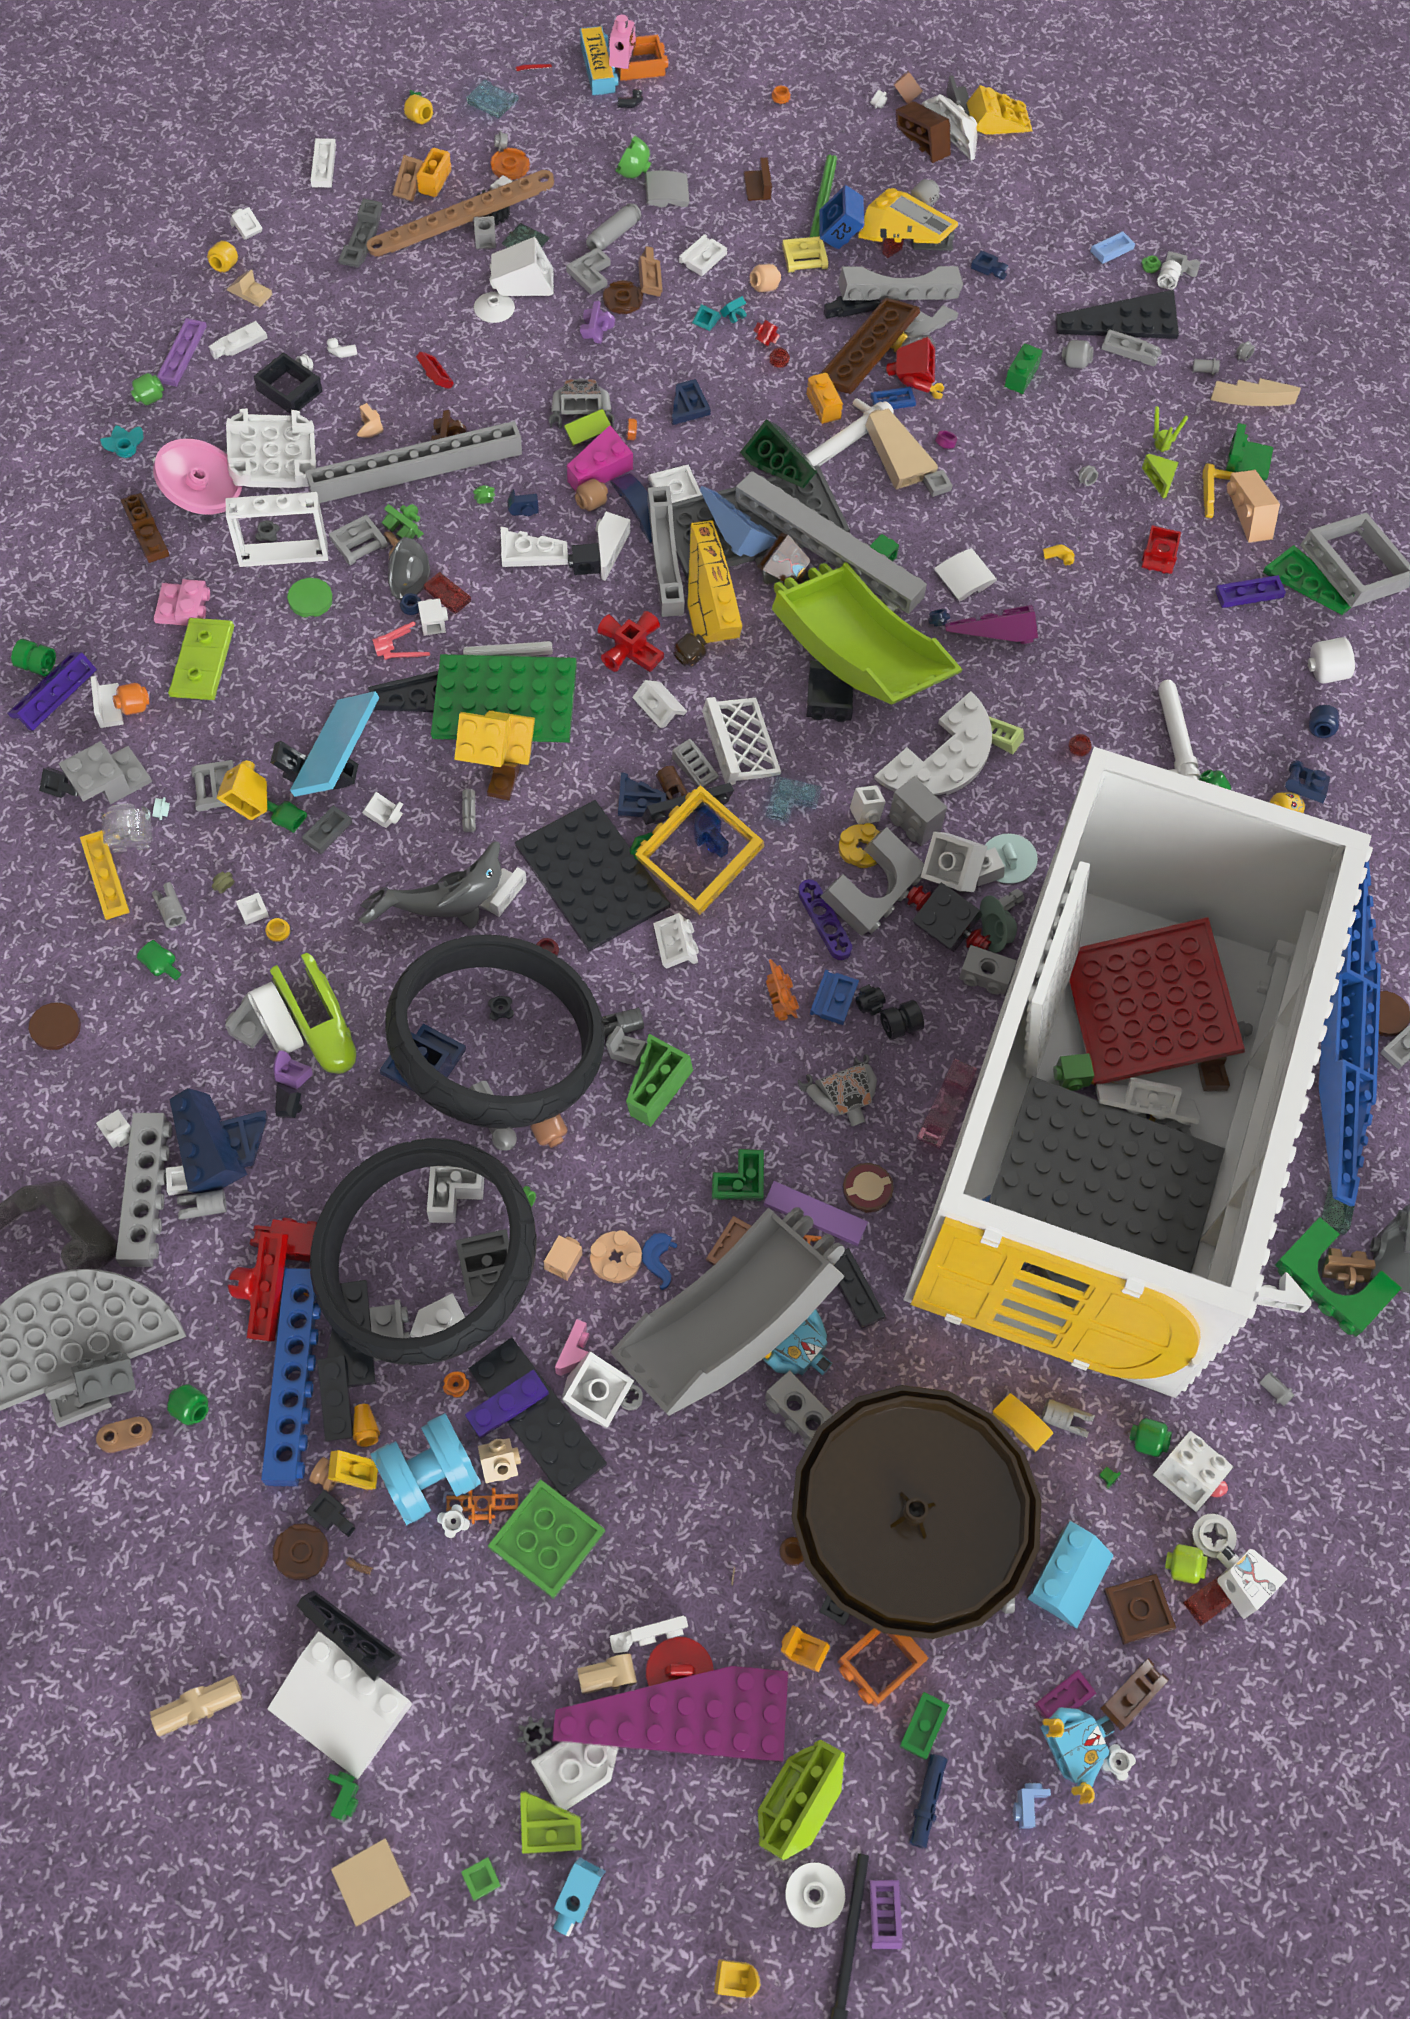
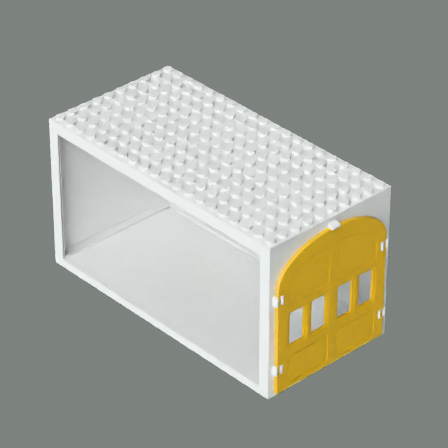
M1094 747L1045 877L903 1300L911 1303L910 1305L943 1316L946 1321L957 1325L963 1323L1071 1362V1366L1085 1371L1088 1368L1102 1374L1119 1377L1174 1398L1181 1391L1185 1392L1188 1384L1193 1383L1195 1376L1199 1377L1202 1368H1207L1209 1360L1213 1361L1216 1353H1221L1224 1344L1228 1345L1231 1337L1237 1335L1239 1327L1243 1328L1247 1319H1252L1255 1313L1257 1302L1253 1301L1255 1291L1259 1292L1263 1283L1264 1275H1261L1260 1271L1262 1265L1265 1266L1269 1259L1270 1249L1266 1248L1268 1239L1272 1240L1277 1228V1223L1273 1222L1275 1213L1278 1214L1283 1204L1284 1198L1280 1197L1281 1188L1286 1187L1290 1177V1172L1286 1171L1288 1163L1293 1161L1296 1153V1147L1292 1145L1294 1138L1299 1137L1303 1123L1299 1121L1300 1114H1304L1309 1102V1098L1305 1097L1307 1089L1310 1090L1315 1078V1074L1311 1073L1312 1067L1317 1065L1321 1055V1050L1317 1049L1318 1043L1323 1041L1327 1031V1026L1323 1024L1325 1018L1328 1019L1332 1011L1333 1003L1329 1002L1330 996L1335 994L1339 984V980L1335 979L1336 973L1341 971L1345 957L1341 956L1342 949L1345 950L1350 940L1351 935L1347 934L1348 927L1351 928L1356 917V912L1352 910L1353 906L1358 904L1362 890H1359L1358 887L1359 883H1363L1367 873L1364 863L1368 862L1373 847L1369 846L1372 835ZM1080 861L1090 864L1080 947L1208 917L1237 1022L1244 1021L1253 1026L1252 1034L1244 1036L1245 1053L1227 1056L1225 1069L1230 1083L1228 1091H1203L1198 1063L1133 1077L1180 1087L1182 1090L1181 1097L1195 1101L1200 1117L1199 1124H1190L1189 1130L1191 1135L1225 1148L1190 1273L981 1200L992 1193L1030 1081L1029 1078H1026V1068H1023L1025 1036L1027 1033L1025 1030L1027 1026L1028 997L1031 987L1036 985L1037 970L1040 962L1044 961V950L1047 941L1052 938L1053 923L1056 915L1059 916L1063 894L1068 891V880L1072 869L1077 870ZM1070 981L1067 984L1036 1078L1058 1086L1059 1081L1054 1079L1053 1067L1056 1066L1059 1057L1087 1054ZM1130 1078L1112 1083L1128 1086ZM1151 1114L1149 1119L1159 1124L1177 1121L1171 1118L1157 1119ZM1024 1262L1089 1284V1286L1083 1292L1023 1271L1021 1267ZM1057 1293L1075 1299L1078 1303L1074 1308L1067 1306Z

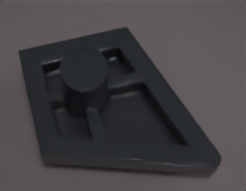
M280 1082L276 1085V1117L296 1118V1114L302 1110V1105L299 1103L301 1093Z

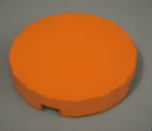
M505 148L503 152L499 153L498 151L491 157L490 164L492 172L500 178L504 175L510 180H515L527 174L530 160L521 150Z

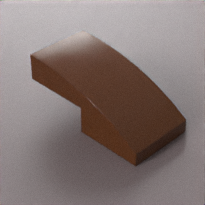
M1227 1057L1198 1063L1203 1091H1228L1230 1083L1225 1069Z

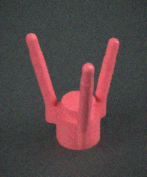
M415 622L372 639L377 656L383 655L385 660L390 658L430 656V652L391 653V650H394L392 640L411 632L409 628L415 626Z

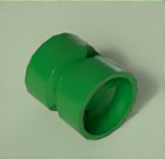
M20 639L12 650L11 662L17 668L26 671L30 670L32 673L45 677L55 665L56 652L53 648L41 644L38 646L35 642Z

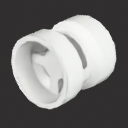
M1171 260L1162 264L1157 280L1159 287L1172 290L1177 286L1178 277L1181 273L1179 263Z

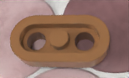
M134 1417L103 1426L97 1433L96 1442L104 1452L114 1453L147 1443L152 1437L153 1427L144 1417ZM135 1427H142L140 1433L133 1434V1430ZM114 1433V1438L111 1441H106V1436Z

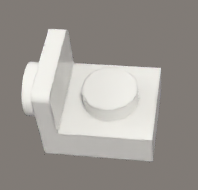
M249 207L244 210L238 209L232 214L230 225L232 227L236 226L244 240L262 232L261 225Z
M119 1109L96 1123L113 1149L129 1143L131 1126L127 1123Z

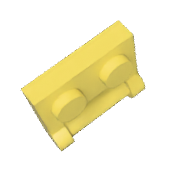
M820 236L783 240L782 248L788 273L801 269H828V258ZM819 258V259H816V260H805V261H795V262H794V260H798V259Z

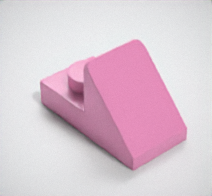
M576 1319L555 1366L557 1375L561 1376L572 1372L587 1355V1351L579 1348H584L589 1338L585 1322Z

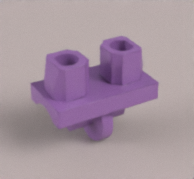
M594 301L592 309L584 310L583 318L586 324L581 325L580 328L583 339L593 338L595 343H601L603 332L613 328L615 325V318L608 311L604 313L600 309V301Z

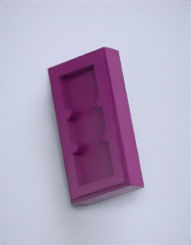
M1078 1669L1035 1703L1034 1707L1043 1719H1050L1058 1708L1078 1709L1097 1693Z

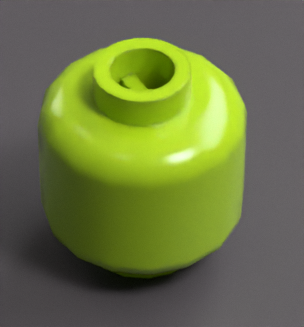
M1178 1544L1175 1546L1173 1553H1167L1165 1568L1171 1569V1577L1174 1580L1197 1584L1200 1578L1205 1579L1208 1557L1203 1556V1551L1200 1548Z

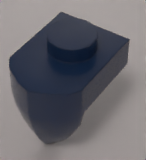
M514 489L511 490L507 502L508 511L511 515L531 516L539 513L537 494L515 496Z

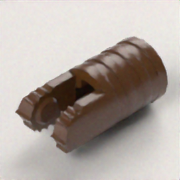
M666 766L656 773V777L668 800L673 799V795L679 792L681 796L688 794L674 766Z

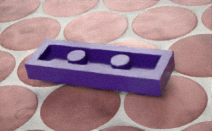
M1279 575L1217 585L1215 589L1222 608L1284 598L1286 594Z
M533 1369L466 1413L465 1417L479 1439H481L547 1396L549 1392Z

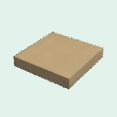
M386 1838L331 1869L356 1927L411 1896Z

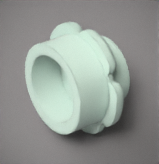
M165 797L163 799H155L153 817H158L159 820H162V816H168L170 803L165 802Z

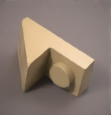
M249 270L239 276L227 288V291L258 307H261L272 296V290L255 282L253 270Z

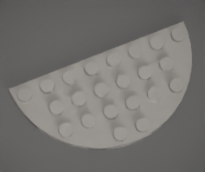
M75 1269L41 1277L17 1290L0 1305V1411L45 1393L44 1389L51 1387L57 1381H66L74 1378L71 1367L76 1366L80 1360L93 1358L94 1361L103 1359L106 1354L115 1351H121L122 1354L126 1353L131 1359L184 1338L186 1333L182 1324L161 1297L142 1283L127 1276L104 1270Z

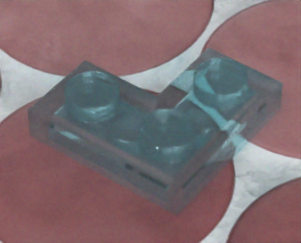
M777 776L766 812V818L788 823L793 804L816 809L822 786Z

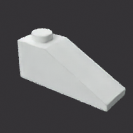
M606 512L603 518L598 520L595 529L598 532L601 579L605 581L630 534V519Z

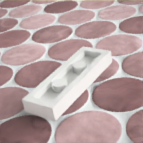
M315 138L311 174L312 187L332 188L336 152L335 139Z

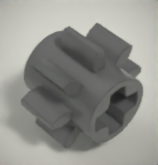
M530 1716L528 1717L529 1724L526 1727L518 1726L519 1730L523 1732V1736L519 1737L517 1742H526L525 1753H529L531 1748H536L537 1753L540 1755V1747L543 1744L551 1745V1742L546 1739V1735L552 1732V1728L544 1729L543 1717L537 1723L533 1722ZM536 1728H539L541 1740L535 1739L533 1743L530 1742V1736L527 1733L529 1730L534 1732Z

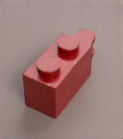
M291 1218L273 1219L271 1227L254 1226V1238L250 1239L249 1244L253 1247H259L260 1232L288 1234L286 1259L310 1263L311 1245L317 1222L308 1221L305 1224L298 1223Z

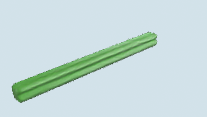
M828 155L826 158L810 237L820 236L819 210L829 201L837 163L835 155Z

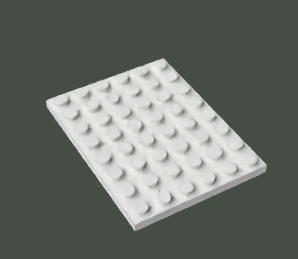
M1082 861L1079 862L1077 870L1072 869L1068 880V891L1063 894L1059 916L1056 915L1053 923L1052 938L1047 941L1044 950V961L1040 962L1037 970L1036 985L1031 987L1028 997L1029 1004L1025 1030L1027 1033L1025 1036L1023 1068H1026V1078L1029 1079L1032 1076L1036 1077L1079 952L1090 864Z

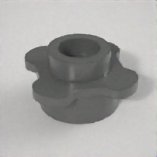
M262 521L258 524V533L255 537L258 541L269 540V542H275L277 540L276 534L280 528L271 521Z

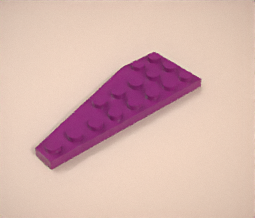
M729 1666L556 1709L552 1741L783 1762L788 1671Z

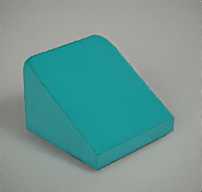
M701 304L692 323L710 331L721 318L719 312Z

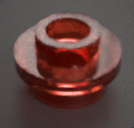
M775 348L769 356V361L773 366L781 368L789 364L790 356L786 349Z

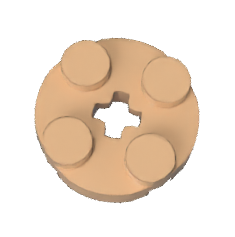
M619 1230L617 1232L605 1233L592 1244L590 1263L594 1273L599 1278L613 1283H622L630 1280L638 1272L641 1265L642 1251L638 1242L626 1231ZM611 1252H621L623 1254L620 1257L621 1262L610 1261Z

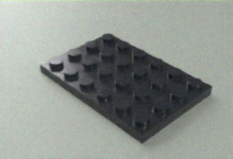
M596 800L515 841L516 848L589 952L671 906V903L642 863L635 859L633 854H630L629 845Z

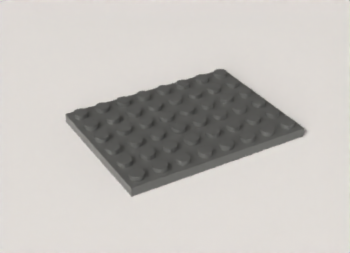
M1032 1076L988 1203L1190 1273L1225 1148L1114 1106L1100 1104L1098 1100Z

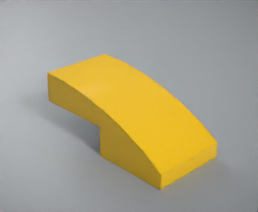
M1011 1393L993 1410V1415L1014 1431V1435L1034 1452L1053 1435V1431L1030 1408Z

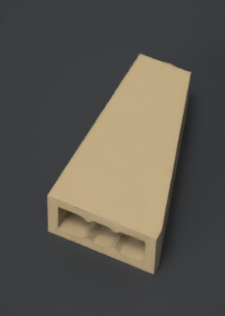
M889 408L884 410L878 409L869 414L865 426L895 489L921 482L924 479V475L937 471L938 466Z

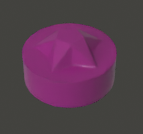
M942 430L937 433L935 442L943 448L951 449L955 447L958 439L955 434Z

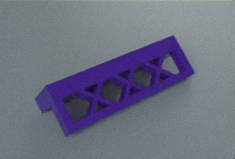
M82 652L70 653L7 714L11 718H18L30 731H33L97 669Z

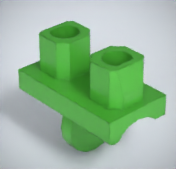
M389 504L384 508L388 514L383 519L382 524L391 532L401 524L402 528L397 533L399 538L408 537L413 539L415 535L419 538L424 534L412 522L413 520L415 522L420 520V517L417 515L418 507L415 505L401 506L400 511L403 514Z

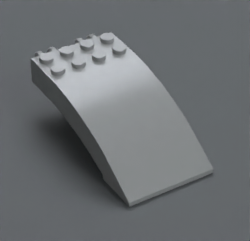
M768 1208L734 1247L711 1269L676 1297L652 1313H645L610 1352L669 1416L724 1387L767 1356L813 1313L845 1277L834 1267V1264L845 1251L844 1246L839 1242L834 1244L835 1239L830 1234L821 1237L813 1247L806 1242L803 1237L813 1226L814 1220L808 1215L804 1216L801 1208H793L783 1219Z

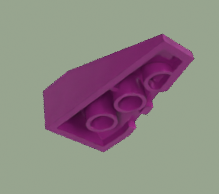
M1032 605L1005 609L1001 616L988 613L981 616V620L976 621L975 617L945 624L946 631L1014 642L1020 641V644L1032 643L1035 638H1038L1035 611Z

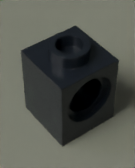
M598 543L572 545V554L568 555L569 568H573L574 575L600 573Z

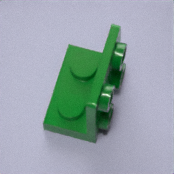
M1238 423L1231 440L1225 471L1236 473L1256 470L1262 480L1266 481L1269 475L1273 447L1247 441L1248 434H1245L1246 425Z

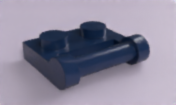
M1298 760L1291 762L1289 766L1290 777L1286 780L1285 784L1286 789L1323 804L1327 796L1330 776H1327L1321 770L1305 768L1303 763ZM1299 777L1304 779L1303 784L1300 783Z

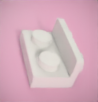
M680 913L653 923L662 964L665 968H670L687 960L693 964L698 963L696 954L699 953V950L692 937L694 928L689 919H685Z

